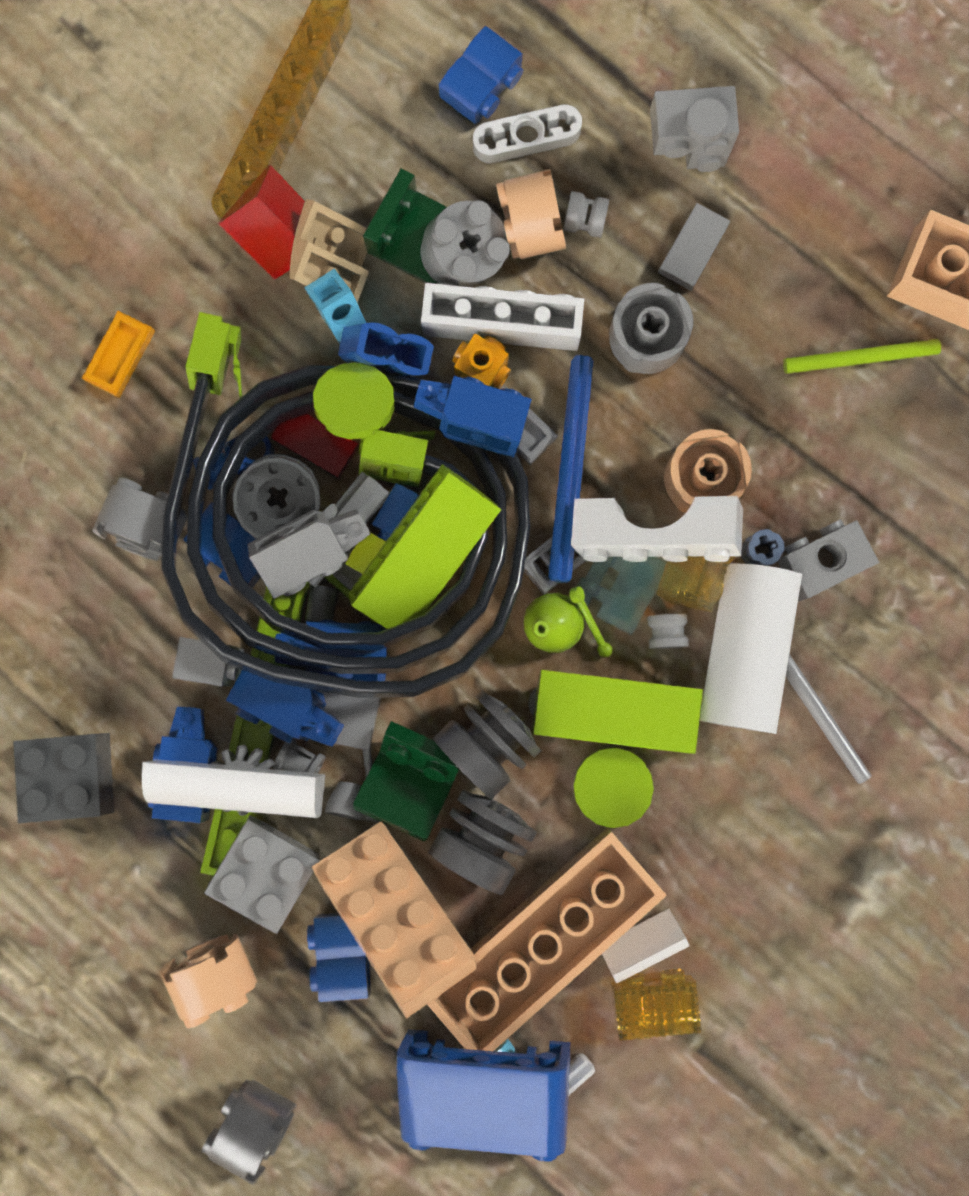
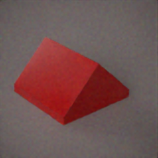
M268 165L217 224L272 279L276 280L290 270L293 242L305 201L271 165Z

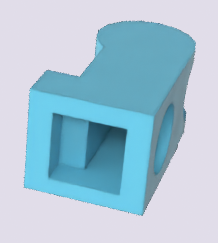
M335 268L304 287L339 344L344 327L366 323L351 289Z

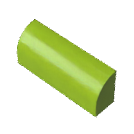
M442 464L348 593L351 606L386 629L425 614L501 509L477 488Z
M541 670L536 689L531 732L533 735L696 754L703 689Z

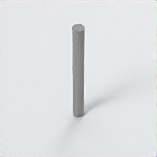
M789 654L786 678L856 782L861 784L871 778V773Z

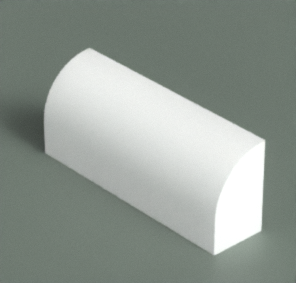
M725 564L699 721L776 734L802 579L801 573L755 564Z
M170 760L143 762L142 789L147 803L312 818L321 816L325 774Z

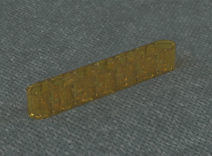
M349 0L311 1L211 200L212 209L219 221L225 215V211L235 204L268 165H271L279 172L352 27L353 17ZM331 8H341L336 12H328ZM316 40L324 41L322 44L317 46L310 45L312 42ZM299 73H307V76L302 79H294V76ZM282 106H291V108L284 113L276 112L278 108ZM265 139H275L269 146H259ZM248 172L258 173L252 180H242L243 176Z

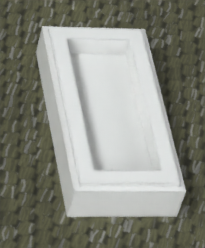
M667 909L630 928L602 955L615 982L619 983L689 947V943L670 909Z

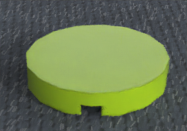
M359 362L343 363L329 369L318 380L313 392L314 410L318 420L325 425L326 430L345 439H364L374 435V431L378 430L381 426L383 429L389 423L394 411L393 387L386 375L373 366Z
M615 747L598 749L585 757L576 770L573 784L575 801L582 813L597 825L609 828L629 826L640 819L650 806L654 791L652 775L644 761L631 751Z

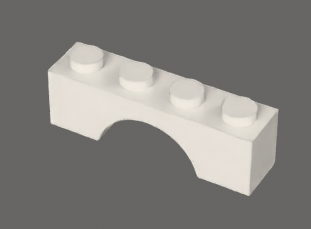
M738 496L695 497L688 511L678 521L663 528L646 529L627 521L622 508L614 498L575 499L571 546L584 560L591 562L607 561V557H622L626 561L643 562L647 560V556H663L664 560L671 562L687 561L688 556H704V559L708 561L725 562L729 560V556H741L743 507Z

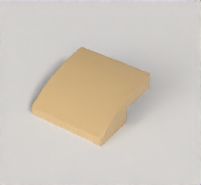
M306 199L293 242L290 279L308 286L335 268L351 289L358 303L369 274L368 270L362 268L367 255L363 238L367 228L316 201Z

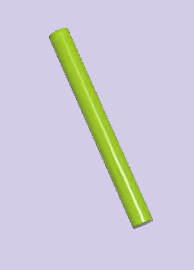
M939 339L784 358L783 369L785 374L938 355L941 352V342Z

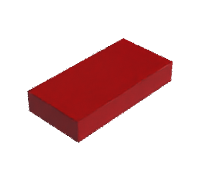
M308 414L281 423L271 436L274 442L340 479L359 447L358 443L351 439L333 435L326 430L325 425Z

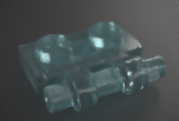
M647 556V560L643 562L626 561L622 557H607V561L594 562L585 578L581 577L576 587L583 589L585 594L584 601L587 607L592 598L603 603L596 615L597 618L631 636L669 564L654 556ZM609 567L619 572L610 591L599 586Z

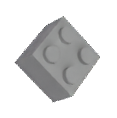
M249 815L210 880L204 894L277 934L313 873L311 867L320 861L319 853L256 817Z

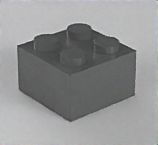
M110 733L13 741L18 824L98 817L115 812Z

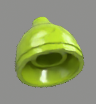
M547 593L536 598L526 608L523 620L524 632L528 640L536 648L548 653H561L571 649L580 640L584 630V616L577 603L574 604L570 597L561 593Z

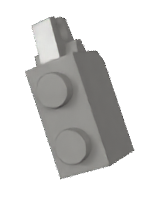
M357 509L330 519L327 518L324 512L312 510L247 544L249 558L274 599L282 594L290 596L304 588L306 582L318 575L322 577L328 576L342 567V563L348 560L346 552L369 536L370 532Z

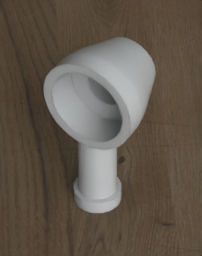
M338 782L328 799L325 813L354 820L380 822L353 809L354 800L362 785Z

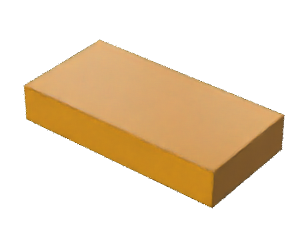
M117 311L82 379L120 398L150 343L155 330L151 326Z

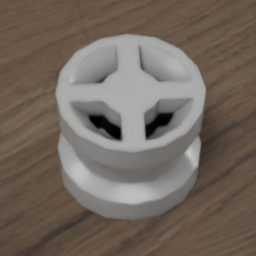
M687 614L648 616L647 624L652 628L649 649L689 647V638L684 635V626L688 623Z

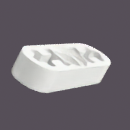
M559 105L485 122L474 131L473 151L482 162L496 163L569 146L575 143L580 136L582 117L573 106ZM565 119V122L570 125L569 132H563L562 127H558L559 120ZM544 122H547V130H549V137L547 138L544 137ZM523 126H531L536 129L538 137L534 141L526 143L518 139L516 132ZM505 131H510V143L512 146H507ZM491 136L492 140L496 142V148L489 149L488 145L484 144L485 137Z

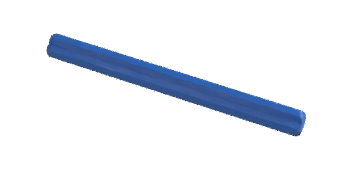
M581 354L575 355L570 365L548 575L549 580L559 583H566L572 578L575 550L571 546L575 499H580L594 362L592 357Z

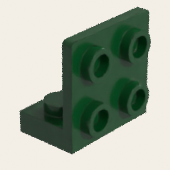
M400 168L363 235L367 253L424 283H438L426 271L422 263L420 249L427 225L447 206L417 192L415 175Z
M391 721L384 734L380 752L354 800L353 809L380 822L382 821L384 824L414 838L426 841L456 779L459 768L434 740Z

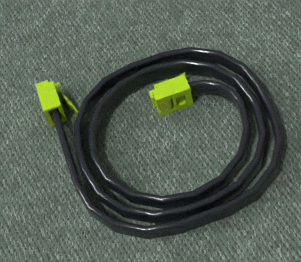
M199 312L185 366L189 388L194 390L162 523L161 570L183 624L222 662L280 684L357 698L415 697L464 676L501 638L522 584L530 533L528 477L516 453L514 457L497 453L514 491L515 538L507 588L491 629L454 664L413 681H358L274 665L229 647L193 613L176 573L177 524L209 394L221 395L230 356H234L233 374L234 380L238 383L239 400L219 417L198 460L188 500L187 555L209 609L248 646L301 667L339 674L399 673L447 653L484 615L504 565L508 544L505 490L485 449L447 438L472 461L489 499L501 509L492 522L493 550L490 567L476 603L442 638L396 657H342L298 648L255 631L218 596L201 555L202 509L211 472L231 431L264 402L308 386H316L318 380L329 369L336 366L307 365L261 381L242 396L240 362L237 359L242 340L240 327L224 323L222 316ZM379 370L386 375L393 387V412L441 432L439 429L440 419L414 408L415 399L413 398L416 397L418 386L423 379ZM313 390L274 404L235 439L213 485V543L234 593L273 630L323 650H381L430 630L467 593L487 543L488 531H485L470 551L459 580L425 614L382 632L326 633L279 614L242 577L226 539L227 494L246 454L281 423L315 411ZM376 430L374 435L360 441L359 475L363 472L373 479L419 488L421 474L433 477L443 464L475 487L453 464L426 454L428 440H434L435 431H401L391 433Z

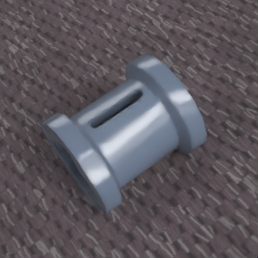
M769 529L760 530L743 542L741 558L745 564L772 565L779 561L784 551V541L779 534L773 533ZM759 544L761 546L767 545L769 552L765 555L763 553L757 554L755 547Z

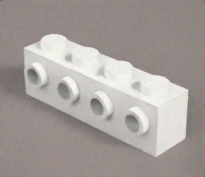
M447 282L425 283L421 317L423 336L471 340L473 335L477 334L482 338L491 336L502 344L577 351L581 338L584 298H575L568 294H535L527 290L503 291L487 286L475 288L462 287Z

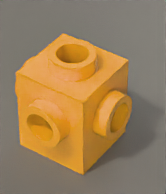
M474 334L469 343L463 341L459 345L452 358V362L455 363V376L460 378H476L483 382L484 385L501 389L511 372V369L508 368L509 353L505 352L506 347L497 339L491 336L482 338ZM477 358H480L487 362V364L480 366L475 361Z

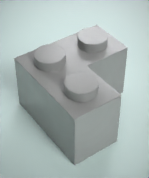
M735 86L655 91L650 108L654 155H665L668 158L685 156L686 168H698L701 172H711L724 167L739 134ZM705 97L719 100L724 104L728 112V123L724 133L719 139L710 143H701L694 140L688 134L685 125L691 105L698 99Z

